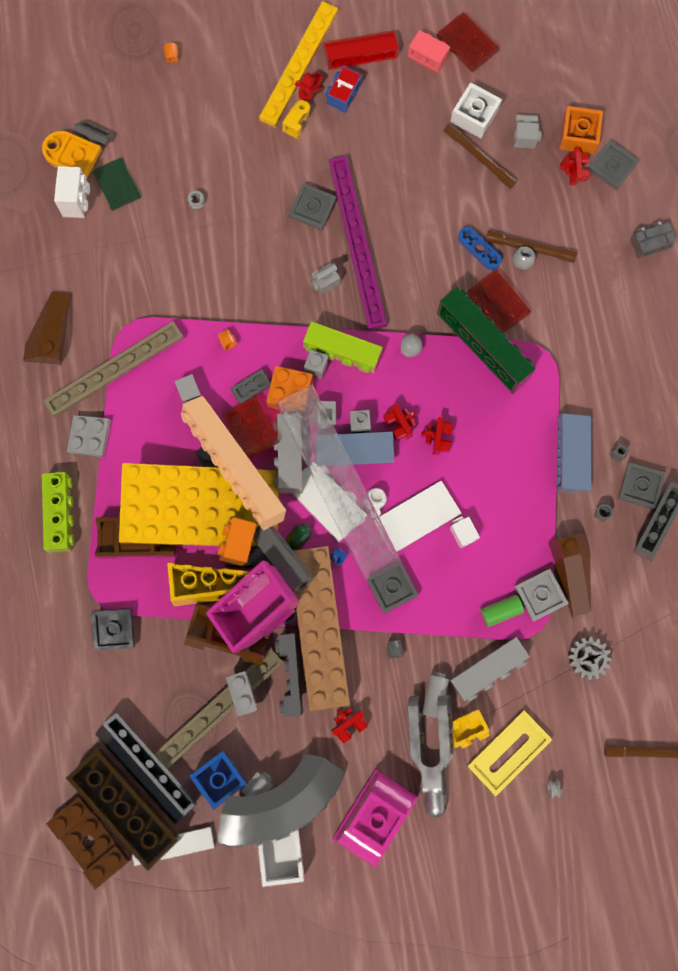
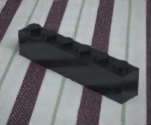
M117 713L100 726L95 735L176 825L190 812L197 802Z

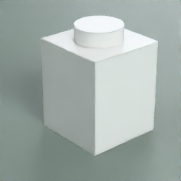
M462 516L452 521L453 525H451L450 530L460 549L480 538L469 517L464 519Z

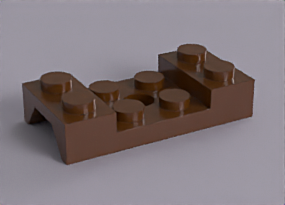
M96 517L98 530L96 558L176 557V545L119 543L120 517Z
M196 603L184 645L201 650L205 646L243 657L242 661L259 666L262 665L269 635L263 636L256 643L242 649L238 653H232L206 614L211 607Z
M79 796L46 823L55 837L62 841L83 869L84 876L95 890L131 861L82 796ZM86 836L94 838L95 843L93 847H87L84 844Z

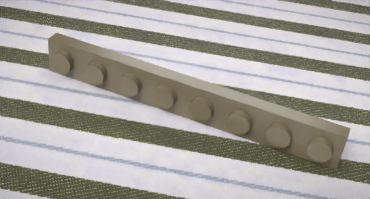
M174 321L43 401L52 416L56 418L181 341L184 337Z
M271 648L264 653L265 657L261 666L252 664L246 670L252 691L284 663ZM229 687L220 693L154 754L167 770L235 708Z

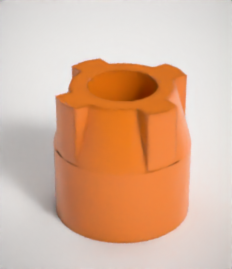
M175 43L165 44L163 48L166 62H178V45Z
M229 329L218 334L220 344L225 351L237 345V341Z

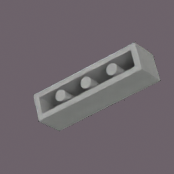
M277 414L278 421H274V432H278V439H274V450H278V457H274L275 469H278V476H275V487H278L279 493H302L301 414Z
M515 637L449 680L462 701L467 699L470 702L478 697L477 692L481 689L487 691L495 685L493 681L500 678L503 680L511 675L510 670L514 667L520 669L526 665V659L530 656L518 638Z

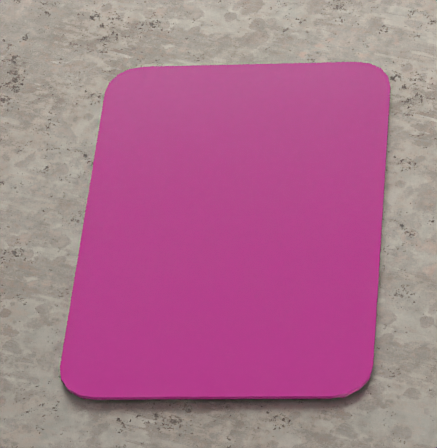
M148 317L136 319L125 325L116 335L110 359L174 321L184 339L107 385L104 418L111 420V427L105 457L99 458L87 570L88 588L95 602L104 609L132 608L133 616L191 620L196 604L174 606L171 602L167 563L203 568L212 567L213 569L248 571L249 573L254 569L226 567L225 561L219 560L220 555L217 554L219 546L176 545V557L96 558L95 551L98 536L96 517H120L122 463L202 467L196 451L203 448L199 439L193 436L189 425L184 423L181 418L183 401L174 382L191 374L201 396L209 403L257 470L278 471L274 466V457H278V450H274V439H278V432H274V421H278L277 414L293 413L267 408L266 401L270 388L241 406L230 391V388L261 369L270 381H272L275 366L304 372L309 352L305 350L306 348H303V341L309 327ZM229 329L237 341V345L225 351L220 344L218 334ZM334 329L381 346L382 353L374 373H365L356 366L352 365L349 367L343 365L339 360L328 359L323 379L313 377L305 415H301L302 471L313 461L317 464L315 436L351 434L350 411H370V433L392 432L393 429L399 427L396 421L387 425L383 418V415L396 403L401 412L407 408L409 413L416 412L417 417L413 419L416 425L410 426L413 432L411 438L407 440L403 438L396 441L393 436V463L320 466L367 515L340 542L291 493H279L278 500L286 509L284 520L278 523V532L285 541L290 531L296 525L305 523L312 529L310 539L298 550L328 546L329 554H332L335 548L342 549L347 554L346 560L341 565L334 564L330 559L339 629L512 640L515 637L518 640L527 639L540 632L549 621L551 613L532 622L522 603L523 614L487 628L480 609L514 595L519 597L515 589L516 585L549 569L554 575L555 562L549 542L555 541L557 417L559 416L560 379L557 364L550 353L538 344L520 340H509L512 344L519 347L521 354L525 358H529L533 362L535 368L531 378L512 394L457 336L414 334L421 339L422 350L415 357H406L401 353V342L403 336L410 333ZM316 401L336 402V425L329 426V429H318V425H313L312 403ZM321 413V419H324L323 413ZM438 417H443V421L453 423L452 435L442 434L441 440L451 441L450 452H439L438 455H433L434 439H432L431 445L425 444L426 438L421 437V432L427 431L428 425H432L433 432H435ZM442 481L459 508L461 515L395 553L376 523L375 519L377 518L373 517L374 509L369 508L366 504V494L373 488H380L385 492L387 497L386 504L383 508L379 509L381 512L380 516ZM462 516L464 519L469 517L480 538L460 549L450 527L455 519ZM401 561L419 596L383 614L366 578ZM218 601L197 604L212 608ZM293 613L290 617H288L286 620L289 621V620L293 619L294 613ZM297 617L296 622H294L293 624H291V625H286V624L282 623L280 626H296V627H299L298 617Z

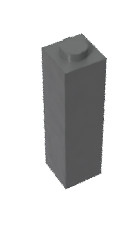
M260 526L256 528L253 536L254 541L276 567L291 589L301 592L315 579L274 526L265 530Z

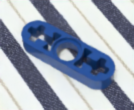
M462 228L458 235L459 243L486 269L490 271L497 270L501 264V256L472 228ZM467 234L470 235L469 238H466V239L463 238L464 235H467ZM476 245H482L485 251L482 253H478L475 251L474 247ZM490 259H496L495 263H489Z

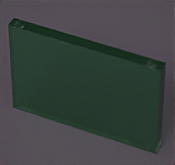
M121 157L92 170L112 211L141 198V194Z

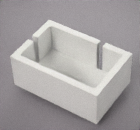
M299 829L290 833V836L278 841L275 839L258 846L262 887L304 881L303 861L298 859L302 856Z

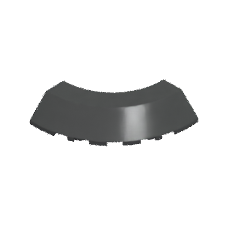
M304 754L294 773L276 788L253 796L227 795L221 812L217 844L230 847H244V845L252 844L259 846L263 845L264 842L284 839L301 827L303 829L314 820V817L322 809L325 810L328 802L333 795L335 796L341 785L344 771L324 757Z

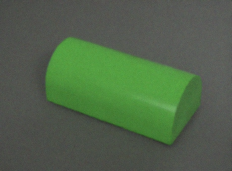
M514 595L482 608L480 612L488 628L523 614L524 609L519 597Z

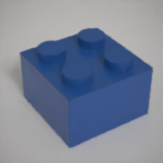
M225 750L190 775V778L213 810L226 801L227 795H234L248 784Z

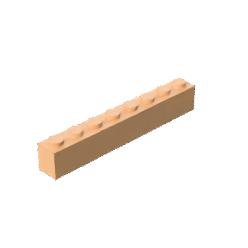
M201 396L184 403L181 413L183 422L189 425L193 436L199 439L203 450L209 453L213 464L219 467L223 478L228 480L233 492L241 498L244 508L251 512L254 522L260 525L263 530L282 522L286 509L206 399Z

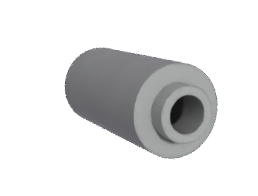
M435 672L434 676L430 675L422 715L438 718L437 699L438 696H446L449 684L446 674Z

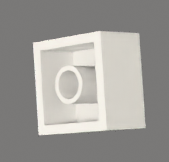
M470 82L452 112L451 123L482 139L497 115L502 99Z
M58 166L54 202L63 217L85 218V211H88L87 194H90V184L86 181V175H83L80 167Z

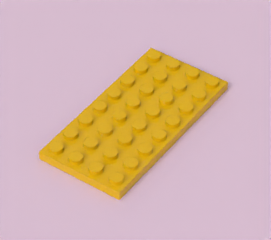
M122 463L119 543L219 546L225 539V536L222 535L224 525L233 517L255 523L253 515L244 508L241 498L233 492L231 484L223 478L219 468ZM257 470L279 499V489L275 487V476H278V471ZM276 524L274 527L278 531V524ZM253 539L251 546H258Z

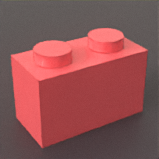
M419 30L409 46L408 57L439 73L449 57L450 46L444 41L435 39L429 33Z

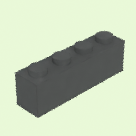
M670 482L635 549L634 554L650 562L653 561L678 513L677 484Z

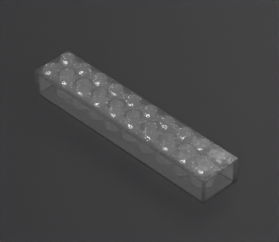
M313 384L278 401L276 406L363 579H368L401 562Z

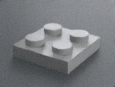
M74 415L67 452L70 454L105 457L111 420Z
M550 569L515 586L532 622L568 605Z

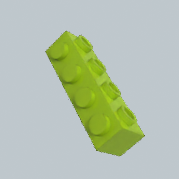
M312 321L303 341V348H306V351L310 352V350L328 355L329 360L336 359L345 366H356L365 373H374L382 353L381 346Z
M66 472L42 474L44 551L48 553L72 551L71 546H74V535L71 534L74 519L73 515H70V508H73V498L70 496L73 482Z

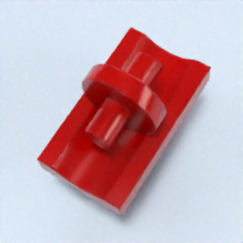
M313 71L312 74L305 73L303 79L296 80L294 85L300 87L298 91L300 100L308 102L313 98L314 94L322 92L324 87L320 84L324 76Z
M575 147L574 152L565 156L564 161L559 164L560 170L565 171V175H569L570 185L573 186L578 182L587 181L590 177V170L582 169V165L588 163L589 156L588 153L581 152L580 147Z
M397 403L392 405L391 409L383 415V418L387 425L395 421L399 425V427L392 430L395 440L403 438L407 440L412 437L413 432L410 426L416 425L413 420L417 417L416 412L409 413L407 408L401 412Z
M438 417L435 432H433L432 425H428L427 431L421 432V437L426 438L425 444L431 445L432 439H434L433 455H438L439 452H450L451 441L441 440L442 434L452 435L453 423L443 421V417Z
M339 707L337 709L339 715L333 720L336 724L342 720L344 723L331 732L334 736L337 735L343 743H346L352 738L346 728L353 724L360 733L368 727L363 718L365 715L362 711H359L347 719L346 717L353 712L350 708L342 712Z

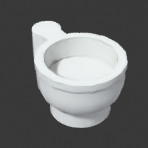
M380 488L369 490L365 498L367 506L374 509V518L380 517L381 512L379 509L383 508L387 501L385 492Z

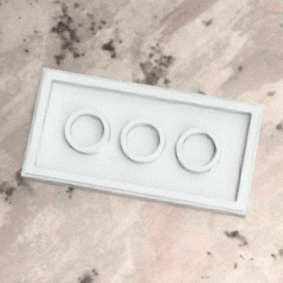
M315 461L302 471V493H291L338 542L367 517L366 513L320 467H317Z
M442 481L378 517L375 521L396 553L461 515V512Z

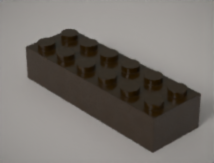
M96 749L66 777L70 784L147 871L156 865L182 839L102 749Z

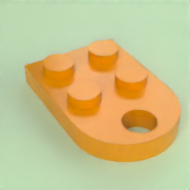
M65 131L51 133L45 138L42 145L43 155L49 164L56 168L58 166L80 167L83 175H86V179L102 151L101 146ZM51 143L58 144L55 149L48 148Z

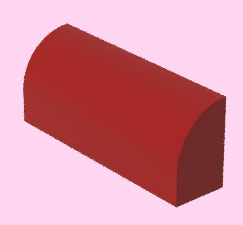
M393 30L323 42L328 70L398 58L399 48Z

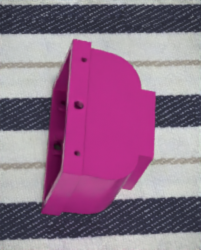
M262 561L210 608L206 614L232 653H238L242 649L256 643L263 636L271 634L295 612L294 609L299 604V600L276 567L269 565L267 561Z
M375 769L332 840L376 868L417 801L418 796Z

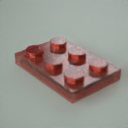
M464 12L437 32V37L450 46V51L472 73L499 51V47Z
M497 270L467 291V294L474 303L480 306L482 313L486 317H490L494 321L495 327L504 333L531 313L529 308Z
M256 396L222 413L235 441L248 458L279 443Z

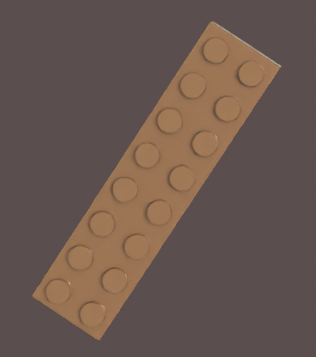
M326 546L294 551L315 578L301 592L294 591L299 600L296 609L309 709L314 711L350 706L329 548Z

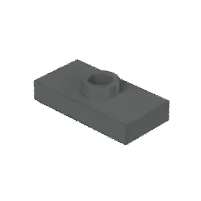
M82 120L74 125L75 131L88 136V139L92 141H98L105 145L114 141V133L86 120Z
M261 369L230 388V391L241 406L270 388L271 381Z

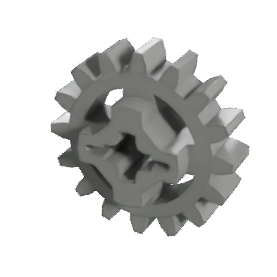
M588 637L586 642L585 638H580V643L577 641L573 643L575 648H569L572 655L567 656V658L572 659V662L568 665L575 667L573 673L580 672L579 678H583L586 675V679L591 680L593 675L594 679H599V674H606L604 669H610L607 662L612 661V659L608 658L607 654L611 653V651H605L606 643L600 645V639H596L593 642V638ZM591 646L596 647L599 651L592 650ZM581 650V655L577 658V654ZM588 655H589V656H591V655H592V656H595V655H596V657H594V658H593L592 660H590V661H582V660L586 659V658L588 657ZM602 658V662H601V665H600V667H599V666H598V663H599V660ZM580 665L587 667L590 672L583 670Z

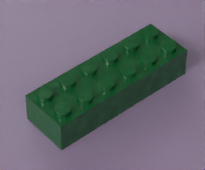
M456 287L440 300L437 315L512 394L531 378L535 371L533 362L521 354L519 347L512 344L502 330L499 331L495 327L494 321L482 313V309L478 304H473L464 290Z

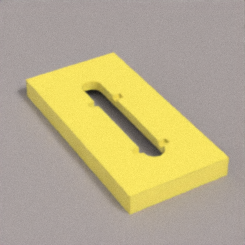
M523 710L467 767L497 796L552 739ZM522 734H527L528 740L495 773H491L489 770L490 766Z

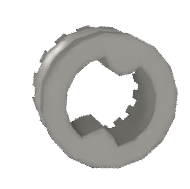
M200 191L189 193L188 202L190 207L194 208V210L202 208L205 204L203 194ZM199 197L200 202L193 203V198Z
M556 779L555 782L548 780V793L551 799L554 796L561 798L562 793L561 789H559L561 788L559 786V779Z

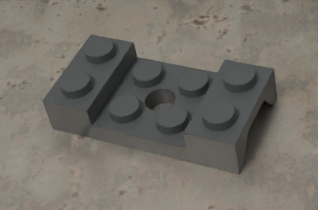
M295 634L278 635L279 640H275V648L281 657H288V659H285V672H289L290 680H286L287 692H291V696H283V701H280V713H284V717L302 716Z

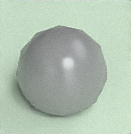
M519 247L512 255V262L516 268L527 270L535 263V254L528 247Z
M414 334L403 336L401 353L406 357L417 356L423 347L421 339Z

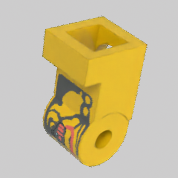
M297 101L282 122L283 132L296 139H299L302 134L301 125L310 117V105L307 101Z

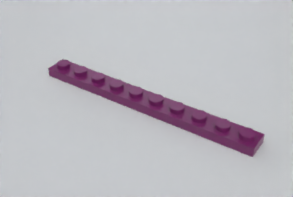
M347 156L329 159L331 175L368 331L387 327Z

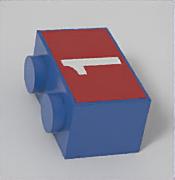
M343 66L340 72H336L333 80L334 83L327 88L325 96H327L328 105L346 113L362 85V74Z

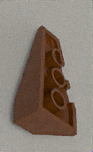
M51 292L26 341L24 362L61 365L70 293Z
M584 532L549 542L571 616L575 617L591 612L590 550Z

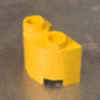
M479 709L452 722L454 748L461 746L463 749L473 744L472 739L478 738L480 741L490 736V730Z

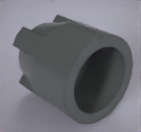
M618 444L611 450L610 456L614 461H622L626 458L629 449L622 444ZM618 449L622 450L623 455L618 453Z
M602 504L596 509L594 517L602 520V522L606 521L612 516L613 510L611 506ZM599 511H604L605 517H602Z
M401 640L387 642L389 659L404 656Z

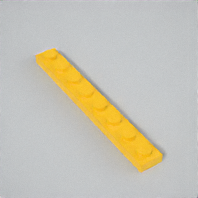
M322 1L259 116L260 121L276 128L297 89L294 85L296 80H301L338 13L337 7Z

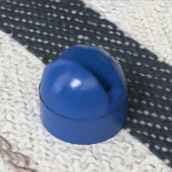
M335 548L329 556L334 564L341 565L346 560L347 554L342 549Z

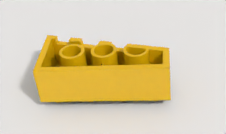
M167 563L171 602L174 606L219 601L249 572Z

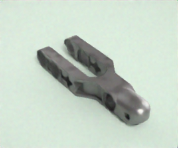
M449 695L438 696L437 699L440 763L437 766L430 767V764L425 759L424 732H422L421 717L423 715L420 708L419 696H410L408 699L411 758L422 773V789L425 797L426 812L433 818H439L447 809L445 769L454 756L451 699Z

